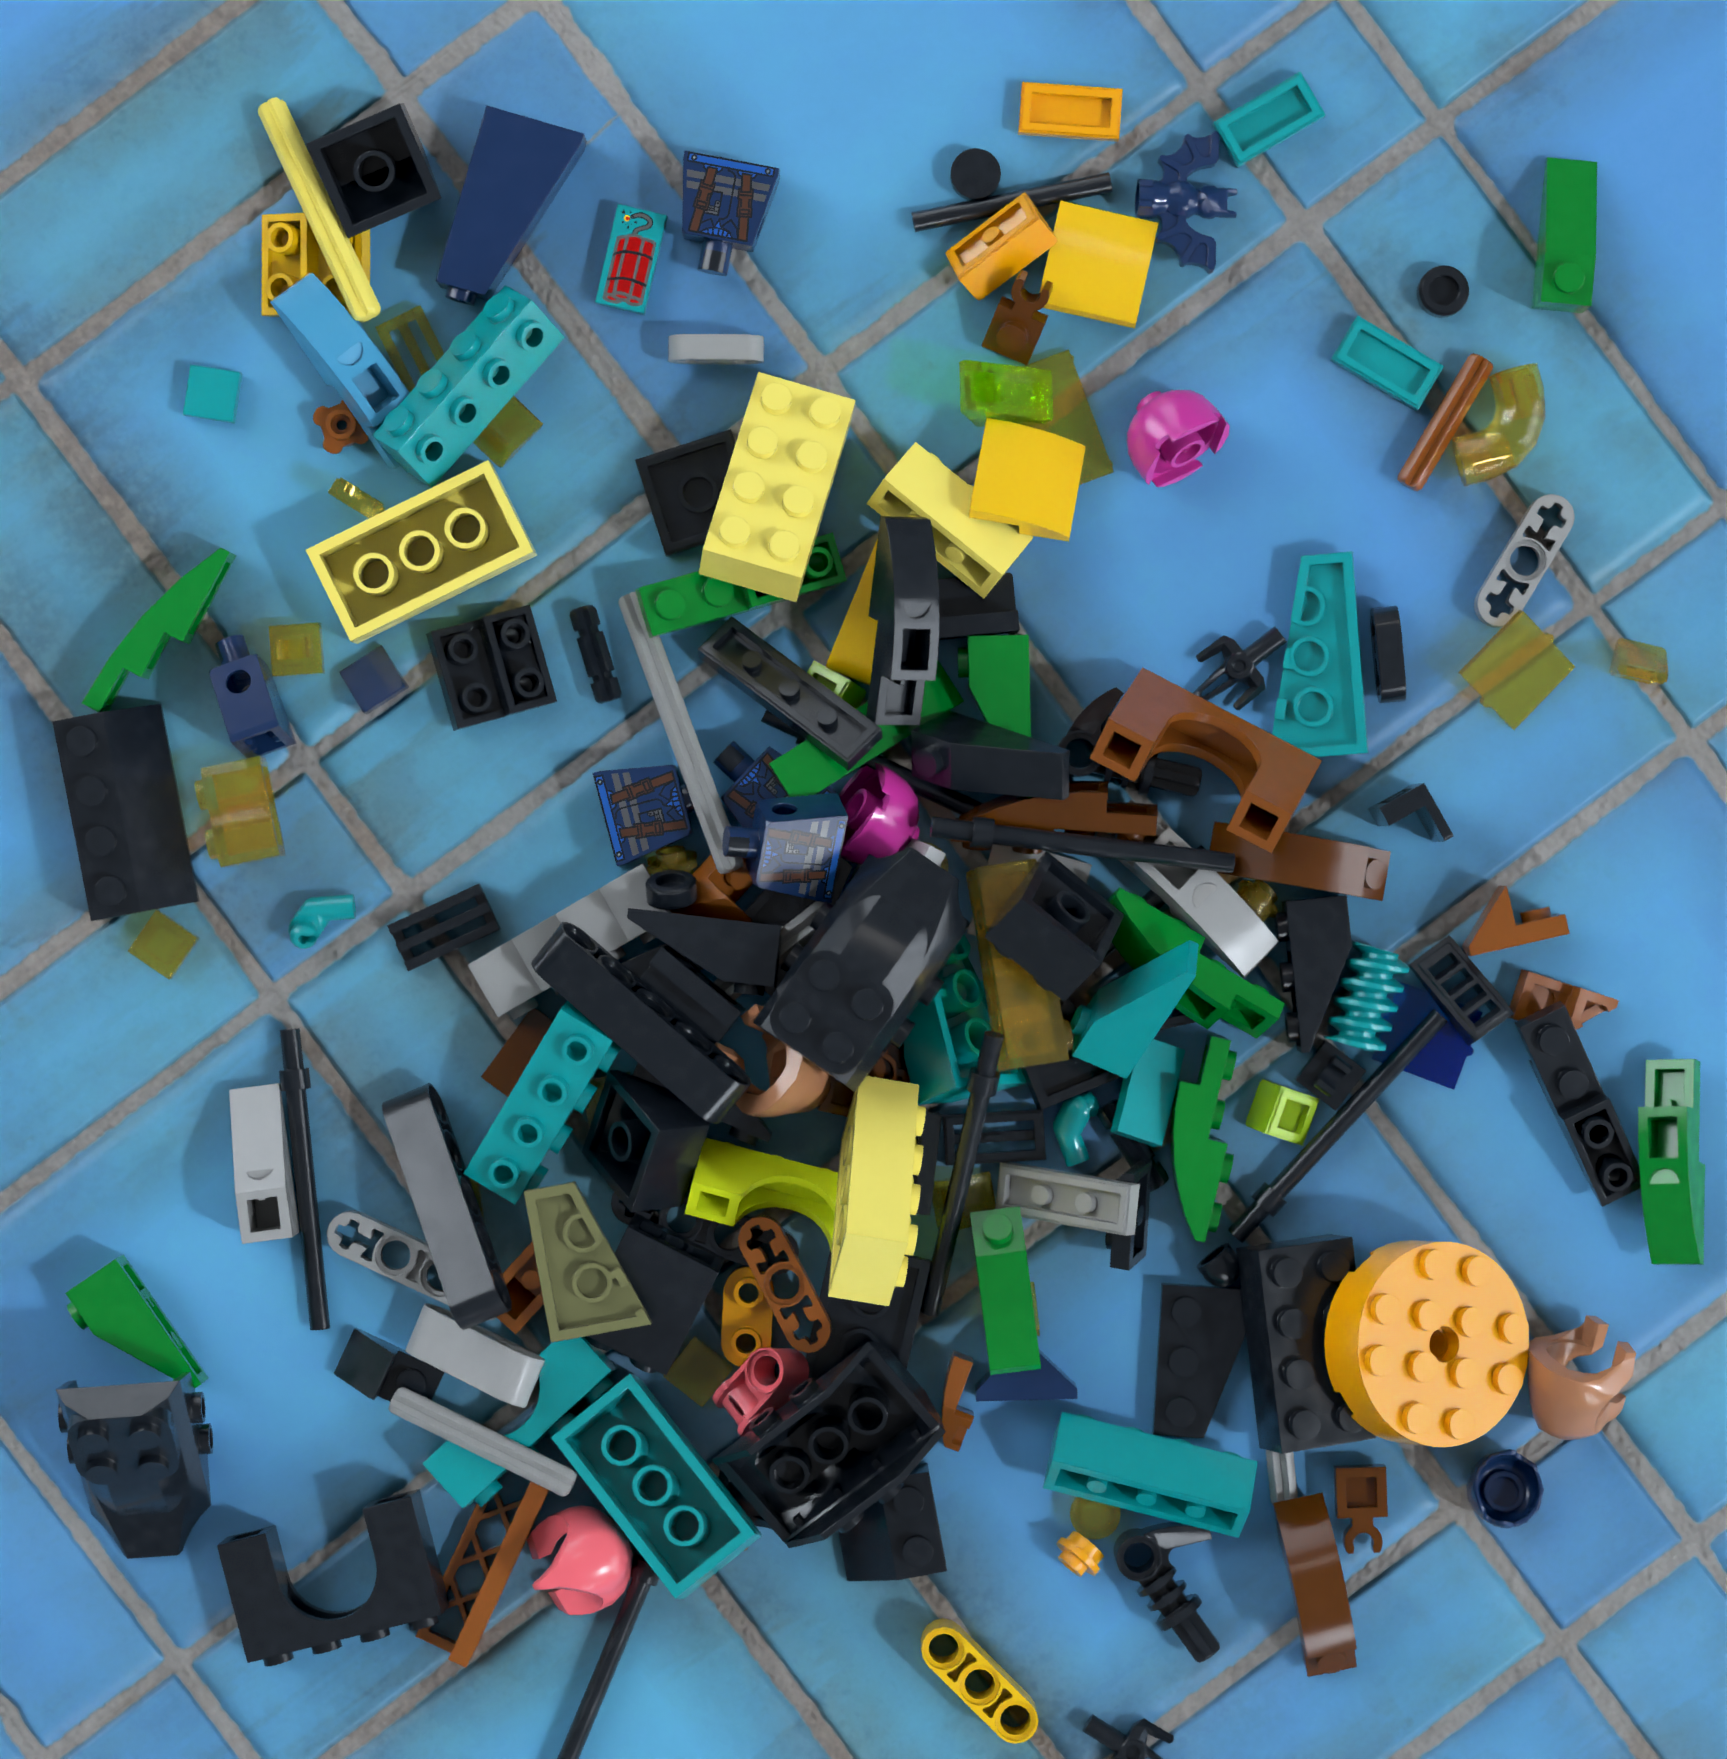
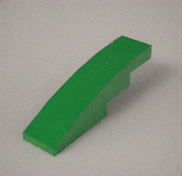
M219 548L181 577L141 616L111 654L83 699L82 704L97 712L110 711L130 672L141 678H150L171 636L190 644L237 555Z
M937 660L936 680L925 681L920 725L964 702L939 660ZM868 702L856 709L864 716L867 713ZM878 725L882 728L883 738L849 771L808 740H805L770 762L769 766L789 797L816 795L909 737L911 730L920 725Z

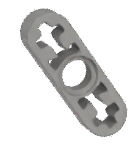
M1548 494L1536 499L1529 506L1475 597V613L1482 623L1490 627H1503L1511 624L1519 617L1574 524V510L1567 499L1556 494ZM1555 505L1559 508L1557 518L1562 521L1561 527H1550L1541 539L1551 542V546L1547 551L1539 541L1523 537V533L1526 528L1532 535L1537 533L1543 523V518L1537 514L1540 508L1547 510ZM1522 546L1531 548L1538 557L1536 570L1527 576L1516 573L1510 563L1513 551ZM1502 572L1511 582L1525 585V589L1522 594L1517 588H1513L1505 601L1511 607L1509 614L1501 612L1492 617L1489 614L1491 604L1485 600L1488 594L1496 596L1503 590L1507 582L1497 580L1499 573Z

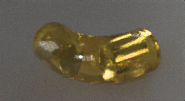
M1537 363L1510 368L1489 376L1496 405L1493 420L1486 428L1452 439L1457 470L1465 487L1492 480L1517 468L1537 445L1546 419L1544 386Z

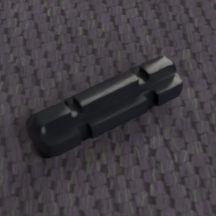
M593 605L573 609L569 616L574 631H578L580 636L577 638L587 675L589 678L592 677L594 682L590 684L594 698L597 703L601 704L616 700L621 697L622 692L617 677H613L611 672L615 669L604 633L599 631L597 626L601 624L597 610Z
M1117 1099L1103 1105L1098 1111L1097 1116L1106 1130H1111L1118 1103ZM1114 1133L1110 1135L1130 1167L1141 1159L1152 1160L1150 1192L1163 1186L1169 1180V1176L1161 1163L1154 1161L1153 1157L1155 1154L1149 1145Z

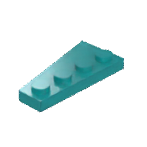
M1352 551L1301 556L1272 735L1315 757L1369 753Z

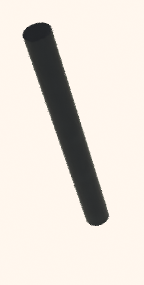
M1107 172L994 195L983 199L911 212L914 230L919 232L992 217L1024 192L1030 197L1036 208L1057 204L1060 201L1067 202L1111 193L1113 190L1110 174Z

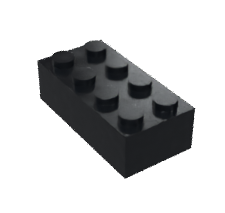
M1326 1234L1236 1248L1259 1448L1284 1454L1375 1439L1376 1435L1364 1429L1351 1417L1353 1412L1346 1404L1341 1393L1334 1391L1325 1359V1327L1331 1302L1347 1273L1355 1272L1356 1270L1352 1237Z

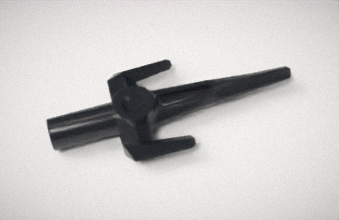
M1275 626L1244 650L1239 647L1234 639L1223 635L1196 655L1198 662H1203L1222 651L1224 662L1193 694L1208 701L1236 683L1242 682L1249 686V688L1233 704L1236 710L1242 709L1266 689L1264 677L1255 666L1287 641ZM1223 674L1228 676V680L1205 696L1201 695L1206 688Z
M1093 1714L1083 1728L1084 1733L1115 1752L1111 1759H1146L1148 1757L1150 1759H1163L1147 1746L1148 1734L1167 1743H1172L1174 1740L1173 1735L1146 1719L1135 1722L1126 1735Z

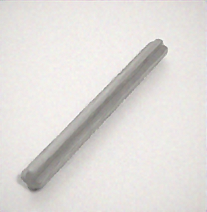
M631 592L622 596L618 604L714 863L720 874L736 871L743 866L744 862L742 858L725 857L723 855V833L725 827L730 826L661 638L657 636L649 639L636 592Z

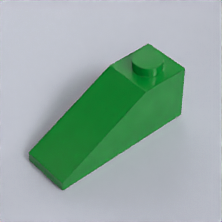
M1547 157L1545 160L1532 309L1583 313L1591 307L1596 262L1597 162Z
M1029 635L968 636L967 647L957 648L958 678H968V690L985 722L1031 737Z
M1020 1206L970 1212L972 1241L990 1375L1041 1369Z
M124 1254L65 1293L71 1301L67 1304V1309L81 1329L84 1330L89 1327L95 1336L173 1379L182 1373L191 1372L194 1388H197L208 1379V1376Z

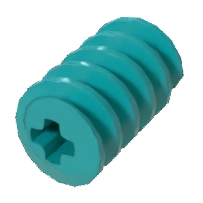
M1352 941V947L1362 954V958L1346 959L1345 965L1357 975L1356 977L1340 979L1339 985L1349 991L1351 995L1350 997H1336L1333 1004L1344 1011L1345 1015L1329 1017L1328 1024L1338 1030L1339 1035L1323 1036V1038L1369 1052L1385 1051L1387 1044L1376 1037L1375 1034L1376 1032H1390L1393 1025L1381 1017V1014L1397 1012L1399 1006L1387 998V994L1403 993L1404 986L1392 977L1393 974L1409 973L1410 967L1398 959L1399 954Z

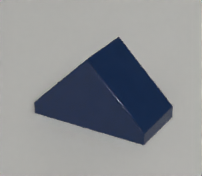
M1040 1349L1041 1369L990 1375L989 1370L975 1384L976 1402L1078 1399L1075 1382Z

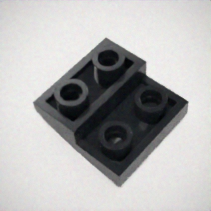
M530 605L484 616L478 620L431 631L426 634L453 731L557 702Z

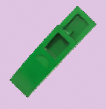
M833 532L816 537L799 596L847 581ZM699 571L642 586L635 590L649 639L786 601L783 598L700 575Z
M1120 887L1107 899L1108 902L1124 914L1112 943L1134 970L1189 940L1199 944L1196 977L1175 1006L1185 1016L1207 1030L1222 1018L1256 1039L1279 1020L1285 1003L1270 995L1265 988L1257 984H1251L1227 970L1219 961L1209 959L1200 954L1206 937L1190 929L1185 922L1166 915L1149 905L1141 896L1129 893Z
M1207 1034L1196 1083L1178 1079L1172 1103L1170 1124L1171 1165L1177 1197L1191 1236L1194 1240L1200 1242L1206 1241L1208 1231L1214 1233L1217 1231L1222 1203L1215 1202L1219 1182L1228 1183L1234 1154L1226 1153L1228 1144L1225 1141L1210 1138L1209 1134L1211 1129H1220L1225 1101L1218 1099L1222 1079L1230 1081L1232 1078L1237 1052L1229 1050L1231 1040Z
M1696 1059L1646 1060L1645 1107H1638V1145L1643 1215L1647 1243L1653 1265H1704L1705 1164L1699 1162L1701 1062Z

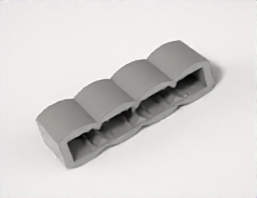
M644 863L468 964L469 969L497 1017L508 1012L511 1018L515 1020L539 1006L535 996L551 986L535 972L531 962L562 922L574 924L582 929L617 960L626 955L622 946L638 936L643 944L656 938L627 918L628 908L671 913L670 910L657 909L647 903L645 883L651 874Z

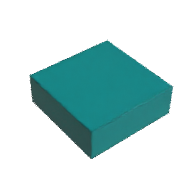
M190 364L183 415L235 424L243 374L236 371Z

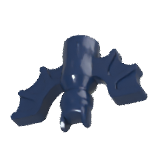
M1218 131L1200 138L1187 134L1183 139L1181 148L1177 152L1159 157L1158 164L1163 171L1162 180L1138 179L1135 194V216L1142 218L1157 217L1161 222V231L1156 237L1155 242L1171 247L1177 254L1180 267L1194 265L1203 268L1208 274L1214 271L1216 265V241L1212 237L1196 232L1188 225L1186 219L1193 215H1198L1205 219H1213L1215 217L1236 218V212L1227 210L1228 197L1237 195V189L1217 188L1210 185L1195 188L1191 183L1187 182V178L1196 171L1212 168L1219 159Z

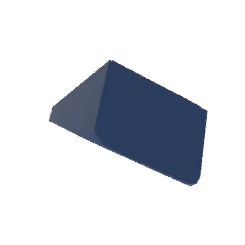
M382 645L339 672L363 713L367 715L409 688Z

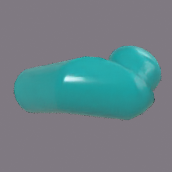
M354 894L310 897L305 900L290 920L288 933L291 942L300 949L310 948L315 945L329 921L355 919L356 905Z
M1087 1091L1064 1100L1053 1122V1130L1067 1167L1090 1159L1081 1133L1089 1118L1098 1114L1099 1102L1094 1094Z

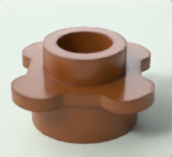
M343 399L340 404L333 407L320 406L315 410L313 421L321 427L325 438L323 447L327 452L339 454L343 447H349L355 443L362 445L369 440ZM345 421L347 427L344 430H339L337 427L338 422Z

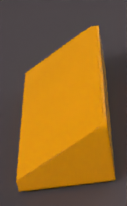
M1024 192L948 249L945 254L959 281L975 299L981 300L1054 246L1057 238L1030 197Z

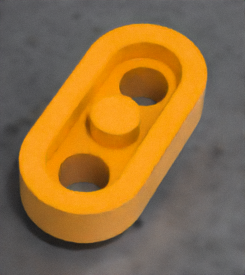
M748 1266L739 1267L728 1276L723 1292L721 1348L729 1362L741 1367L751 1353L760 1348H771L773 1312ZM771 1279L770 1285L772 1291L774 1292V1285ZM751 1283L757 1287L759 1294L755 1300L745 1301L740 1297L739 1289L743 1284ZM741 1334H750L754 1337L756 1345L751 1351H742L738 1348L736 1340Z

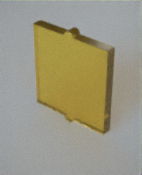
M1519 609L1458 673L1481 696L1480 704L1485 707H1491L1511 729L1515 730L1575 666L1554 645V636L1547 632L1543 633L1526 613Z

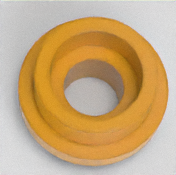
M1072 1531L1067 1539L1061 1537L1057 1541L1056 1545L1062 1551L1058 1556L1059 1561L1075 1575L1081 1577L1087 1572L1095 1576L1099 1572L1098 1564L1104 1555L1083 1535Z

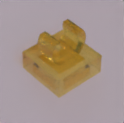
M321 623L269 626L273 677L325 674Z

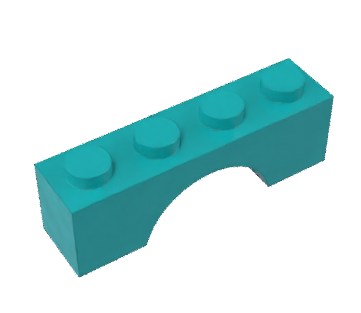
M585 1337L552 1342L539 1354V1356L545 1359V1362L539 1374L540 1391L535 1410L524 1425L516 1431L503 1436L540 1453L535 1448V1445L548 1433L553 1436L572 1421L575 1415L571 1411L585 1398L593 1404L614 1385L608 1377L617 1370V1367L600 1349L591 1345ZM448 1440L422 1463L462 1509L474 1502L480 1508L484 1506L503 1488L497 1480L508 1471Z

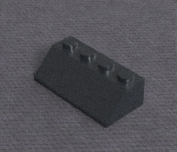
M162 704L104 711L52 721L91 921L199 902Z

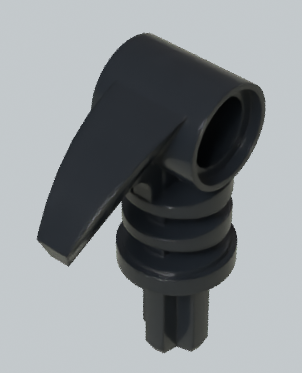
M1116 687L1092 701L1074 720L1066 736L1059 741L1057 746L1066 749L1069 742L1082 740L1091 747L1093 752L1102 733V723L1124 693ZM1155 754L1149 759L1134 782L1093 760L1085 768H1075L1069 764L1070 777L1079 778L1095 773L1103 775V781H1110L1111 778L1120 779L1121 788H1126L1128 782L1136 783L1138 794L1147 796L1150 787L1190 797L1196 796L1202 780V770L1199 767L1157 758L1158 754Z
M1178 1522L1160 1523L1143 1529L1133 1528L1126 1530L1117 1538L1114 1544V1557L1119 1570L1128 1579L1140 1583L1141 1586L1137 1590L1138 1595L1151 1598L1147 1605L1148 1609L1161 1612L1156 1622L1160 1630L1166 1631L1172 1628L1195 1661L1200 1663L1208 1660L1220 1649V1643L1196 1611L1202 1604L1197 1594L1186 1596L1183 1593L1187 1586L1186 1582L1173 1579L1177 1570L1169 1561V1553L1176 1547L1212 1539L1210 1531ZM1134 1543H1144L1151 1548V1557L1142 1566H1131L1124 1561L1126 1549Z

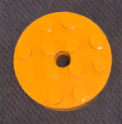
M1407 1240L1389 1243L1370 1252L1371 1256L1355 1272H1348L1334 1295L1328 1312L1324 1347L1327 1370L1334 1391L1341 1393L1346 1404L1353 1412L1351 1417L1360 1426L1377 1437L1388 1441L1431 1447H1452L1479 1438L1491 1430L1508 1412L1523 1385L1527 1369L1529 1325L1523 1303L1513 1282L1505 1271L1489 1256L1473 1247L1456 1242Z

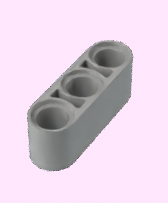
M424 1303L405 1349L408 1354L490 1396L522 1408H526L545 1362V1359L538 1354L480 1325H475L466 1330L461 1329L451 1311L428 1303Z

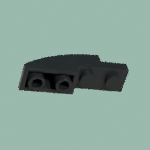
M881 516L869 607V617L877 620L878 623L866 717L876 725H920L925 681L936 680L940 625L939 582L931 521L926 517Z
M1558 1001L1515 1022L1531 1060L1529 1062L1599 1204L1603 1207L1640 1189L1639 1164L1612 1103L1601 1088L1565 1005Z

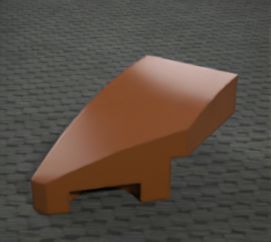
M1521 969L1509 1006L1514 1014L1509 1018L1519 1021L1561 1001L1565 1005L1577 1030L1583 1027L1582 1023L1604 1011L1610 1012L1617 1008L1619 1000Z
M953 1350L943 1387L941 1420L946 1431L943 1434L944 1446L959 1452L966 1431L970 1428L974 1419V1412L972 1410L958 1406L973 1365V1359L968 1355Z

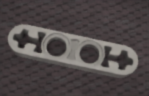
M356 1210L344 1211L330 1222L327 1230V1240L332 1250L337 1254L448 1305L444 1291L433 1287L428 1280V1270L434 1264L427 1242ZM354 1220L359 1223L358 1232L370 1239L374 1237L375 1229L383 1232L384 1235L374 1246L372 1259L363 1255L369 1245L360 1241H354L349 1247L342 1244L344 1235L337 1231L338 1226H347ZM394 1240L403 1242L410 1250L409 1263L399 1269L389 1267L384 1262L382 1256L383 1247L386 1243Z

